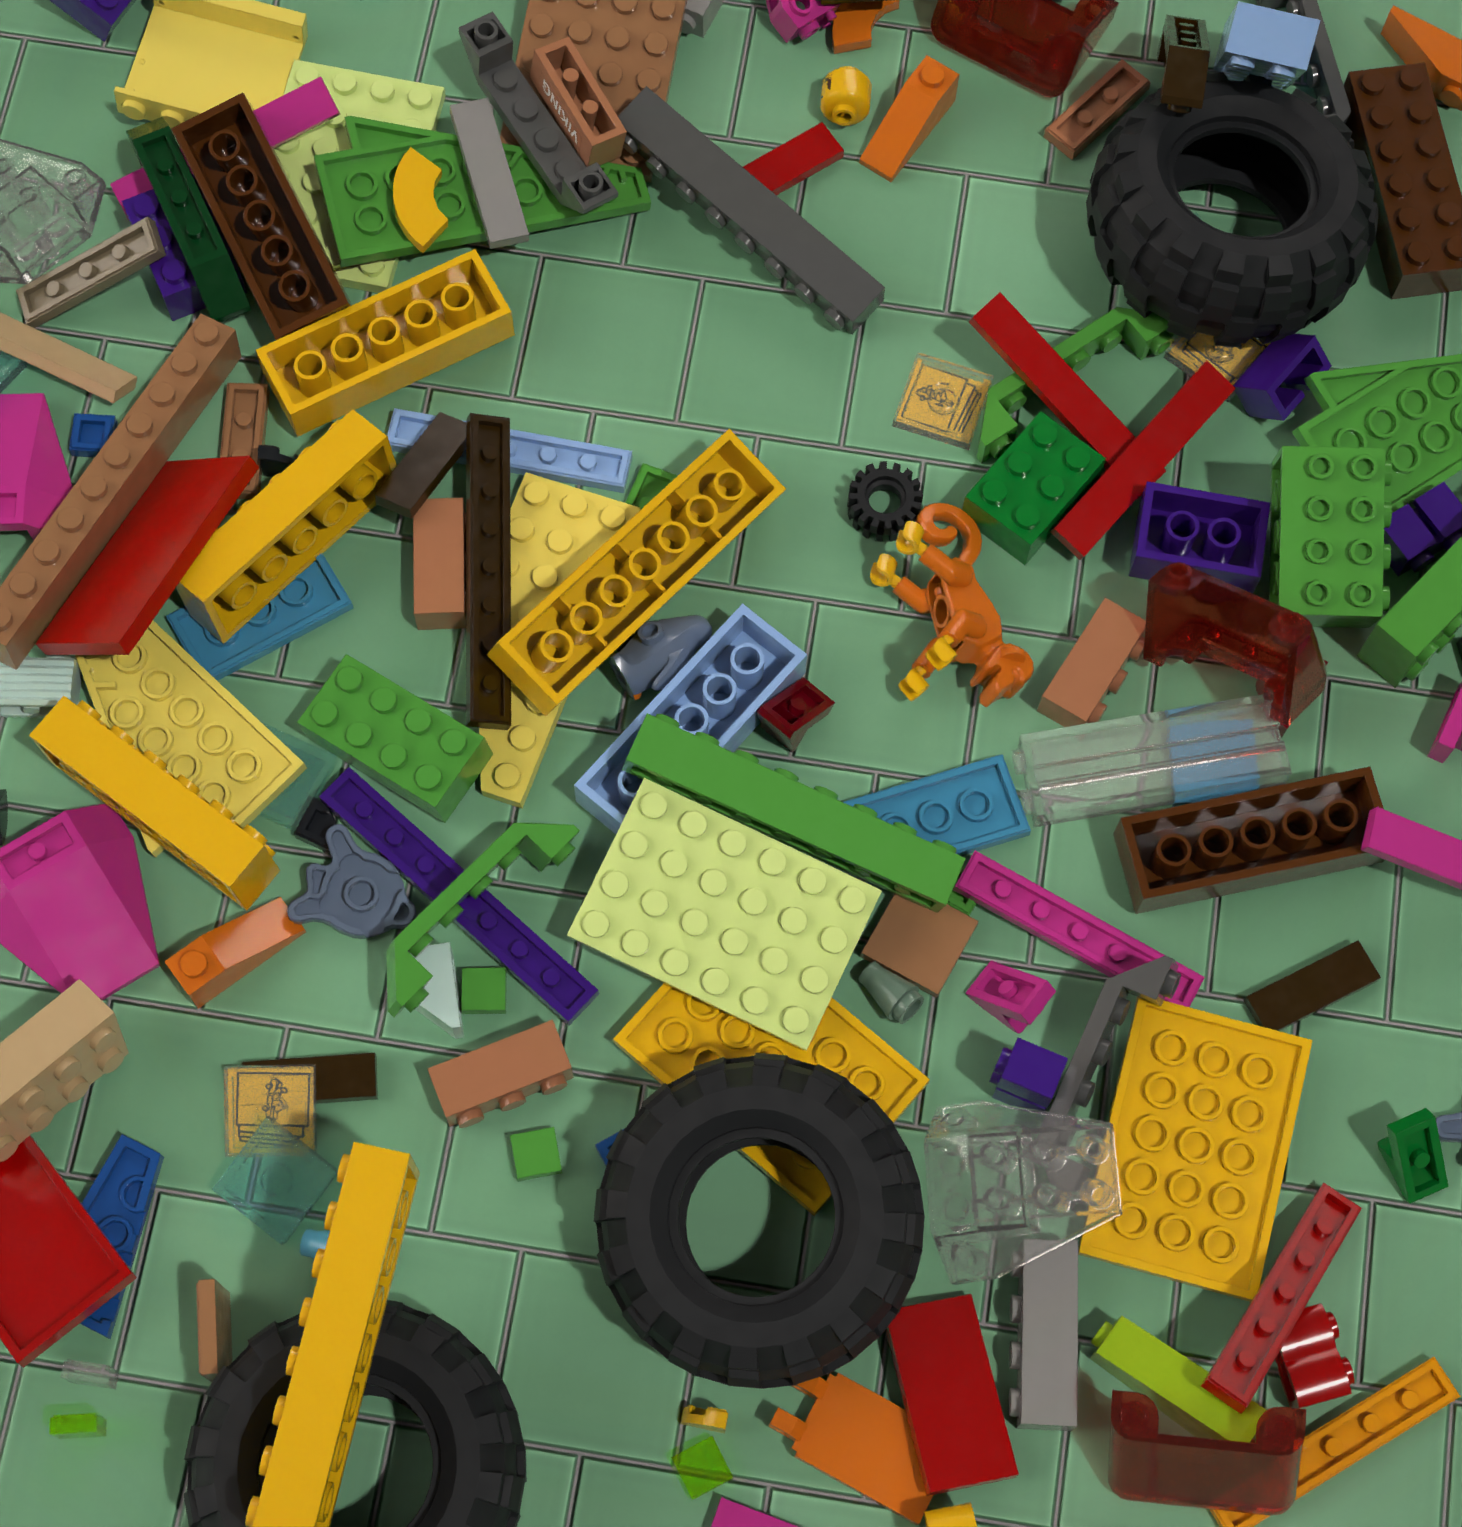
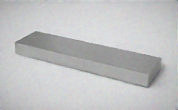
M484 98L450 105V116L489 248L493 249L528 242L529 232L489 99Z

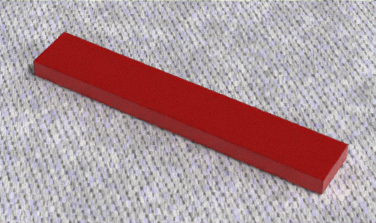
M1001 292L968 321L1073 435L1106 458L1105 469L1134 440L1135 436ZM1164 468L1152 482L1155 483L1167 470Z
M1205 361L1054 526L1050 533L1079 560L1085 557L1144 491L1146 482H1152L1236 388L1208 361Z
M1323 1182L1201 1387L1238 1413H1243L1362 1209L1360 1206Z

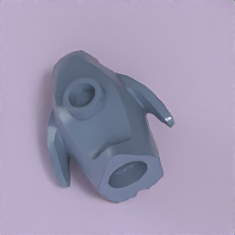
M700 615L661 619L643 624L617 649L619 653L610 656V666L617 681L634 700L639 699L642 692L652 688L655 691H661L696 654L698 649H701L712 637V626L707 619Z

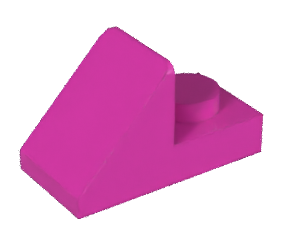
M991 960L965 994L1012 1031L1020 1034L1043 1011L1056 990L1048 980Z

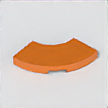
M900 0L841 3L835 13L837 17L833 20L832 47L834 54L871 47V32L875 23L884 14L899 9Z

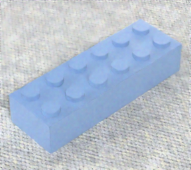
M1238 1L1224 25L1213 70L1224 72L1228 80L1243 81L1247 78V75L1253 74L1272 80L1271 86L1280 90L1283 87L1288 88L1307 71L1320 20Z
M742 603L574 784L576 802L613 833L617 834L643 779L623 771L622 768L647 713L654 717L656 714L669 716L679 722V728L694 735L696 732L711 735L720 742V747L734 752L760 724L757 713L760 707L797 682L806 673L807 654Z

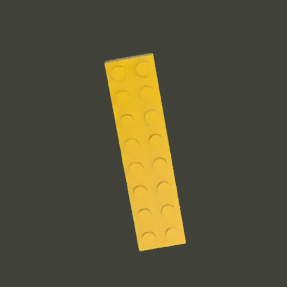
M728 429L493 646L487 656L547 716L768 508L786 488L744 443Z
M353 1142L350 1155L343 1154L340 1160L337 1182L343 1184L338 1202L331 1201L327 1209L324 1229L329 1230L330 1233L326 1248H319L314 1258L311 1275L312 1278H317L313 1297H305L301 1307L299 1326L304 1327L300 1346L293 1345L288 1356L286 1375L291 1376L287 1395H280L275 1405L272 1424L278 1426L274 1445H266L262 1454L259 1475L265 1476L260 1497L253 1496L250 1501L245 1521L247 1527H330L420 1175L409 1153Z

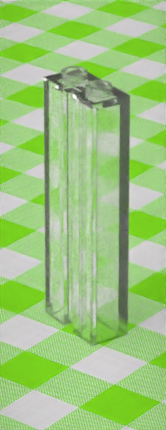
M1273 693L1021 734L1018 749L1012 750V758L1016 775L1023 774L1026 789L1020 790L1024 814H1031L1034 827L1171 805L1179 801L1286 784L1292 772L1285 742L1281 740L1279 732L1280 721Z

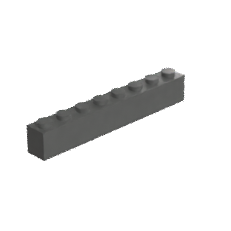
M647 86L618 115L627 131L623 145L627 152L630 154L635 152L640 154L647 160L645 162L646 166L655 176L660 179L667 177L676 185V192L689 204L696 202L706 210L704 214L714 226L719 229L726 227L735 235L734 240L740 248L748 254L755 252L765 261L764 266L773 276L778 279L785 277L795 286L793 289L799 298L809 305L813 302L825 311L823 315L833 327L838 330L845 328L853 335L884 301L885 287Z

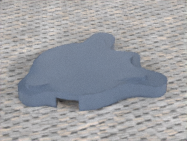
M342 824L333 825L326 832V841L332 857L331 863L326 866L312 863L307 867V891L302 896L293 900L287 910L289 919L295 924L324 923L343 935L358 939L376 937L392 929H405L416 918V908L407 898L404 883L397 868L380 855L362 850L353 840L348 828Z

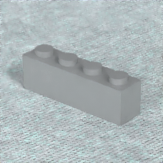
M1023 1237L1019 1243V1249H1012L1010 1259L1011 1277H1018V1295H1011L1010 1323H1018L1017 1341H1010L1009 1368L1017 1370V1388L1009 1389V1416H1016V1428L1072 1431L1077 1427L1078 1240Z

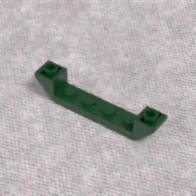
M161 117L127 130L126 134L151 183L193 275L198 292L210 318L223 322L250 311L251 307L230 256L168 123Z

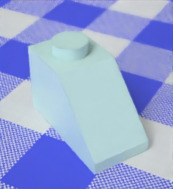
M450 942L429 945L415 958L433 975L424 988L429 995L415 1010L455 1039L464 1038L454 955Z

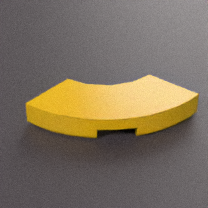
M410 147L399 162L395 173L393 203L396 218L403 233L419 251L424 253L448 227V218L438 209L434 198V190L442 177V169Z

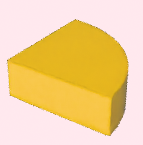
M688 1405L683 1408L680 1424L725 1434L729 1413L724 1409L713 1407L702 1409Z

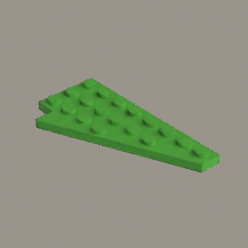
M346 116L345 127L351 149L314 155V165L341 268L422 253L403 233L398 224L393 203L395 173L399 162L410 147L442 169V177L435 187L434 198L438 209L448 218V227L425 252L487 241L458 139L454 134ZM502 143L529 233L650 210L651 200L641 168L610 162L600 165L618 191V197L582 214L558 202L521 146Z
M1462 354L1314 372L1304 379L1323 412L1292 431L1300 446L1386 448L1385 460L1392 461V481L1390 486H1385V502H1391L1392 513L1462 470Z

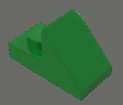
M1427 1108L1386 1125L1388 1137L1377 1142L1378 1149L1404 1199L1409 1204L1449 1187L1436 1117Z

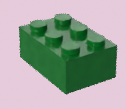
M1040 411L965 496L962 510L975 521L983 535L1026 565L1052 535L1050 531L1101 476L1106 458Z

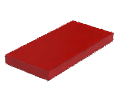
M967 1294L901 1307L900 1312L885 1331L926 1495L930 1496L1016 1478L1019 1473L972 1295Z

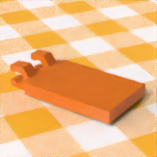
M830 1373L826 1380L818 1377L792 1385L791 1387L816 1400L805 1422L778 1407L768 1427L794 1441L791 1449L796 1451L794 1457L911 1523L919 1525L933 1495H926L905 1409L840 1373H837L836 1376Z

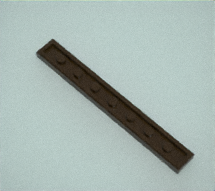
M470 413L466 419V726L508 730L511 726V680L487 654L511 630L510 418Z

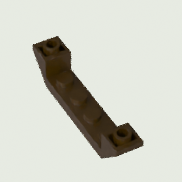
M1166 15L1157 51V61L1164 62L1163 67H1165L1160 100L1161 103L1168 104L1167 109L1171 111L1190 113L1192 108L1202 109L1210 57L1205 20Z

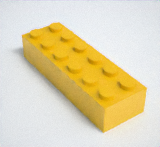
M473 249L256 349V354L268 384L298 437L348 414L352 409L356 410L502 342L514 336L515 333L512 311L476 249Z
M352 409L342 419L336 420L329 430L312 446L306 447L299 454L298 458L282 473L273 476L268 485L253 499L244 502L234 516L215 530L176 586L189 615L221 643L227 642L274 599L280 591L284 590L296 579L295 577L307 569L319 554L324 553L377 505L375 493L397 467L387 435Z
M63 696L29 734L49 761L247 911L280 872L272 858L276 853L266 844L268 840L248 824L242 828L232 819L233 813L217 800L213 799L209 803L199 794L201 790L182 774L175 778L174 775L165 769L167 764L148 749L142 753L133 745L134 740L116 725L109 728L100 720L102 716L89 704L81 700L76 705Z

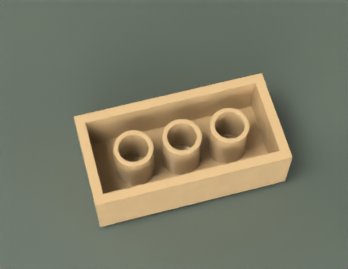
M80 979L0 1042V1162L11 1157L17 1150L18 1145L33 1132H39L46 1128L53 1120L54 1115L68 1103L81 1099L88 1091L89 1086L103 1074L116 1070L123 1062L124 1057L129 1054L115 1013Z

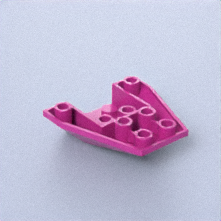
M44 393L0 394V531L27 530L34 541L73 488Z
M106 804L65 810L0 848V944L60 994L80 979L101 1000H104L160 966L135 839L121 816Z

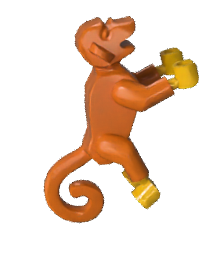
M947 503L929 504L920 511L915 522L907 521L905 523L904 529L899 531L896 539V547L899 552L906 555L917 553L920 556L918 560L935 573L927 583V588H919L906 576L902 579L895 574L898 565L897 561L889 554H880L878 561L873 563L870 571V579L874 585L881 587L890 585L894 588L892 593L920 614L931 613L937 635L936 638H933L913 663L912 669L898 684V687L912 702L929 688L930 685L925 679L929 678L935 669L940 671L953 662L975 664L976 672L970 680V686L974 687L978 684L983 686L979 696V703L984 707H988L1002 697L1006 699L1012 698L1024 686L1033 674V661L1024 649L1011 643H1003L1001 618L976 580L972 565L978 558L982 547L981 532L977 524L965 511ZM934 521H944L953 526L940 529L936 527ZM958 529L963 539V549L958 558H950L937 547L949 545L957 537ZM923 539L926 543L930 544L929 547L921 542V540Z

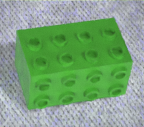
M1282 446L1272 461L1268 625L1370 628L1383 617V611L1388 612L1390 606V587L1383 586V569L1388 570L1390 568L1391 546L1390 544H1384V528H1389L1391 525L1392 506L1391 502H1385V486L1391 485L1392 461L1385 460L1386 448Z

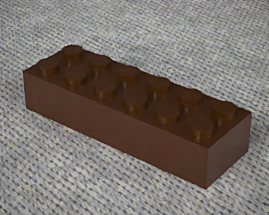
M1425 62L1349 72L1344 83V89L1351 108L1346 125L1352 131L1351 138L1354 140V149L1365 151L1372 170L1371 174L1375 183L1373 202H1376L1378 207V224L1375 240L1391 300L1462 291V195Z
M243 92L171 128L276 340L352 306L253 106Z
M1370 766L1122 817L1113 833L1135 914L1385 861L1361 850L1369 811L1376 807L1384 809Z

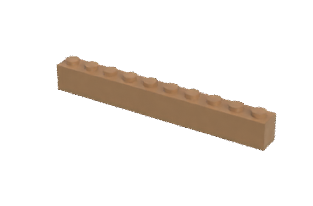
M200 313L1 584V663L15 670L18 669L42 633L241 359L235 329Z

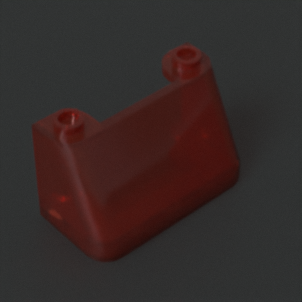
M938 0L931 19V30L936 40L941 44L1043 96L1051 98L1061 95L1072 83L1113 20L1119 2L1115 0H1080L1075 10L1072 11L1052 0Z
M1177 562L1165 566L1148 580L1144 660L1161 667L1165 664L1166 657L1174 655L1184 656L1183 661L1191 664L1201 654H1204L1265 682L1263 698L1269 701L1273 700L1270 718L1287 726L1324 691L1327 668L1313 625L1306 617L1190 567L1185 563Z
M1112 1390L1107 1476L1110 1488L1118 1497L1128 1501L1269 1516L1280 1515L1288 1511L1294 1503L1305 1439L1306 1409L1273 1407L1265 1411L1258 1420L1255 1439L1247 1443L1158 1434V1409L1149 1397L1137 1392Z

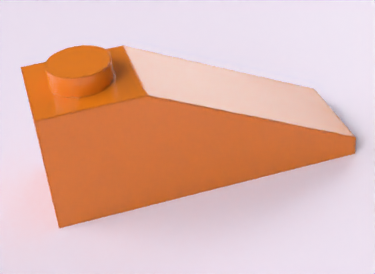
M1393 5L1381 35L1406 65L1425 62L1434 97L1441 100L1445 105L1462 111V40Z
M926 55L903 85L861 155L859 163L892 182L955 102L959 74Z
M279 897L199 936L164 962L199 1009L306 933V930L302 925L295 924L289 919L287 913L288 906Z

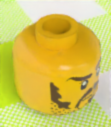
M852 66L839 67L829 72L822 83L820 109L824 117L840 126L854 125L863 121L870 112L872 84L869 77Z

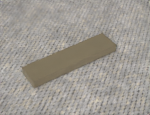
M147 216L17 289L16 292L26 324L36 328L166 256L155 221Z

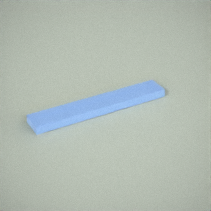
M394 408L387 433L392 451L407 454L435 419L436 415ZM510 429V473L525 475L527 472L554 481L625 493L633 458L632 451ZM466 449L455 463L466 465Z

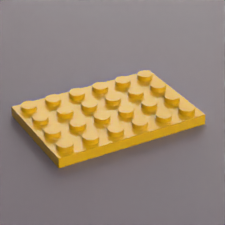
M665 983L661 985L613 1038V1043L661 1085L672 1083L694 1070V1066L722 1057L732 1059L754 1056L755 1053L787 1055L789 1058L805 1063L820 1064L847 1078L851 1084L871 1099L873 1098L893 1123L898 1120L930 1081L927 1076L833 998H831L807 1051ZM768 1145L750 1146L738 1150L813 1216L818 1213L832 1196L822 1172L808 1159L792 1150Z
M1137 997L1078 1246V1255L1251 1302L1261 1283L1313 1040L1168 1001H1163L1162 1006H1158Z

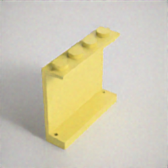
M153 0L154 6L125 88L115 86L114 89L119 113L134 120L146 119L153 121L163 117L170 129L242 92L254 110L283 96L294 59L300 60L308 37L307 16L305 13L255 0Z

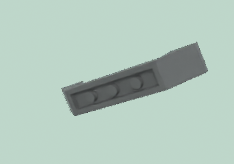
M1256 0L1258 6L1271 9L1286 7V12L1320 20L1306 71V81L1308 87L1314 89L1316 99L1318 100L1316 103L1317 110L1325 117L1337 115L1346 124L1351 108L1317 0Z
M492 11L459 27V35L478 85L558 202L563 206L585 214L617 198L618 191L600 165L596 162L586 167L512 60L513 40Z
M1163 956L1106 979L1035 1145L1057 1202L1069 1210L1074 1211L1077 1203L1084 1204L1091 1190L1093 1180L1088 1178L1091 1171L1089 1168L1059 1155L1061 1148L1068 1149L1075 1137L1078 1124L1074 1123L1073 1120L1079 1107L1085 1108L1093 1095L1095 1083L1091 1081L1097 1065L1103 1067L1109 1058L1113 1042L1108 1039L1114 1025L1121 1026L1128 1014L1131 1001L1126 1000L1128 993L1162 1006L1165 997L1171 999L1174 996L1181 979V974L1176 972L1178 965L1173 958Z

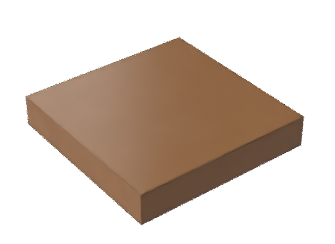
M894 894L860 957L871 963L876 961L883 968L937 998L979 921L949 905H946L936 913Z
M216 1279L198 1280V1283H196L199 1373L210 1382H213L223 1365L227 1367L232 1363L230 1292Z

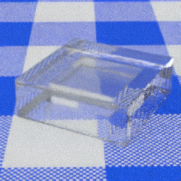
M69 1359L64 1361L61 1378L70 1383L115 1390L119 1377L117 1370L109 1365Z

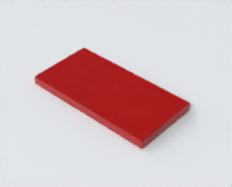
M251 456L167 461L35 643L45 655H129L259 469V466Z
M31 1135L18 1145L17 1150L11 1157L0 1162V1339L15 1361L24 1368L137 1278Z

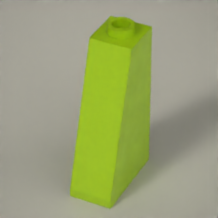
M1122 1315L1113 1325L1105 1321L1090 1342L1097 1347L1090 1357L1092 1361L1226 1460L1246 1449L1270 1413L1253 1400H1251L1242 1414L1238 1413L1201 1387L1209 1373L1207 1370Z

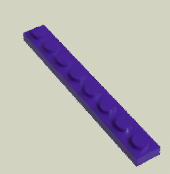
M350 767L319 796L320 801L381 857L390 861L399 873L431 902L465 871ZM485 890L477 899H474L469 894L459 904L464 910L453 922L503 967H506L514 977L569 1026L599 995V990L489 891Z

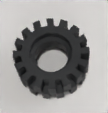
M880 461L879 469H875L872 463L866 466L865 474L861 470L856 474L855 481L852 480L849 488L847 514L849 520L853 519L852 526L856 531L861 527L863 528L862 536L869 539L871 533L876 534L875 541L883 542V535H888L890 542L896 541L897 535L900 530L904 529L905 523L907 521L915 522L917 515L921 511L923 492L919 490L920 482L918 478L912 480L913 472L908 468L904 473H901V464L894 462L893 469H887V461ZM876 491H890L899 497L901 505L893 513H880L870 506V496Z

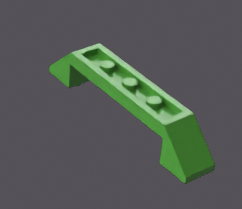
M1116 307L1056 345L1053 349L1076 373L1088 364L1091 356L1101 350L1104 353L1109 352L1122 339L1141 361L1152 353L1158 356L1165 352L1173 344L1174 334L1167 331L1168 321L1153 312L1144 318L1134 309ZM1016 372L988 389L977 451V459L981 464L992 456L995 459H999L1014 442L1018 424L1010 414L1019 410L1025 404L1027 398L1034 394Z
M513 823L393 940L387 949L388 1012L393 1017L404 1008L411 1013L429 995L424 988L433 975L415 958L434 940L429 933L435 927L441 924L446 929L463 912L464 909L459 904L469 894L474 899H477L490 886L493 880L489 875L498 866L505 871L523 854L541 872L551 862L558 867L576 849L571 842L580 830L575 825Z

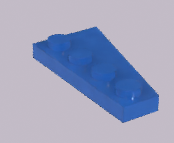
M122 1134L82 1204L131 1269L164 1157L153 1149ZM126 1287L80 1324L111 1340Z

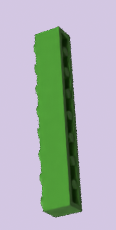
M648 713L646 714L622 768L623 771L641 779L646 778L766 836L936 913L947 905L966 859L956 854L957 850L952 845L940 840H933L931 843L916 836L917 831L904 823L893 822L892 825L877 818V812L867 806L854 804L852 807L837 800L838 795L827 788L815 786L813 789L799 783V778L788 770L775 768L773 771L758 764L759 759L748 752L736 750L733 753L719 746L720 742L711 735L703 732H696L695 735L679 728V722L669 716L656 714L654 717Z

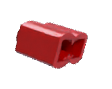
M1322 1303L1304 1308L1275 1358L1281 1383L1292 1411L1352 1394L1350 1384H1354L1355 1381L1353 1369L1347 1357H1340L1335 1343V1339L1339 1338L1338 1324L1332 1312H1326Z

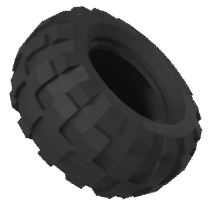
M1224 72L1207 73L1202 109L1192 108L1190 113L1171 111L1167 109L1168 104L1161 103V88H1159L1157 92L1141 101L1135 110L1130 109L1109 132L1104 147L1098 154L1090 179L1091 186L1086 200L1087 224L1090 236H1094L1097 258L1110 284L1123 286L1124 296L1127 298L1126 303L1141 316L1146 318L1152 312L1168 321V332L1188 340L1191 339L1194 332L1213 336L1215 346L1240 347L1241 343H1246L1251 337H1257L1264 345L1293 335L1302 328L1307 327L1311 322L1316 323L1343 302L1349 288L1356 284L1368 259V254L1376 239L1378 207L1377 203L1373 202L1375 183L1371 174L1372 170L1365 151L1354 149V140L1351 138L1352 131L1337 115L1325 117L1317 110L1316 103L1318 100L1297 88L1290 94L1272 87V80L1265 79L1262 76L1249 74L1246 80L1234 81L1228 80ZM1200 184H1222L1241 189L1265 203L1279 219L1283 231L1256 237L1224 232L1205 223L1192 213L1178 192L1187 187Z
M755 1053L754 1056L732 1059L722 1057L694 1066L693 1071L672 1083H664L641 1103V1109L624 1130L620 1129L606 1156L608 1159L601 1186L596 1190L594 1222L597 1227L599 1246L597 1257L606 1286L613 1293L622 1310V1316L639 1337L668 1359L670 1363L697 1377L728 1386L766 1389L797 1385L828 1375L854 1360L884 1333L900 1312L901 1306L915 1281L923 1251L925 1216L921 1185L910 1151L907 1149L892 1120L873 1098L871 1099L851 1084L847 1078L820 1064L805 1063L789 1058L787 1055ZM750 1146H778L792 1150L805 1157L825 1177L834 1200L835 1226L830 1247L816 1270L802 1283L788 1291L764 1297L741 1296L727 1292L708 1279L692 1255L686 1229L687 1209L691 1195L707 1169L727 1154Z
M387 1300L363 1396L384 1397L398 1402L414 1412L426 1429L433 1457L430 1488L423 1505L406 1527H517L521 1517L520 1508L524 1485L527 1482L526 1448L519 1423V1415L505 1383L486 1355L471 1343L460 1330L434 1314L429 1315L404 1305L403 1302ZM300 1314L283 1322L277 1323L274 1321L247 1340L249 1343L247 1348L229 1366L223 1365L206 1391L207 1401L196 1426H191L184 1458L188 1464L187 1492L183 1495L189 1527H247L245 1521L250 1501L253 1496L260 1497L265 1476L259 1475L262 1454L266 1445H274L278 1426L272 1424L275 1405L280 1395H287L291 1376L286 1375L288 1356L293 1345L300 1346L304 1327L299 1326Z

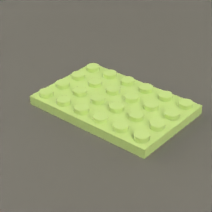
M294 59L283 95L321 76L341 115L274 148L342 286L380 293L391 288L400 257L341 268L314 165V155L351 149L345 127L346 116L436 131L446 97L445 88Z
M644 778L567 936L807 1051L882 890Z

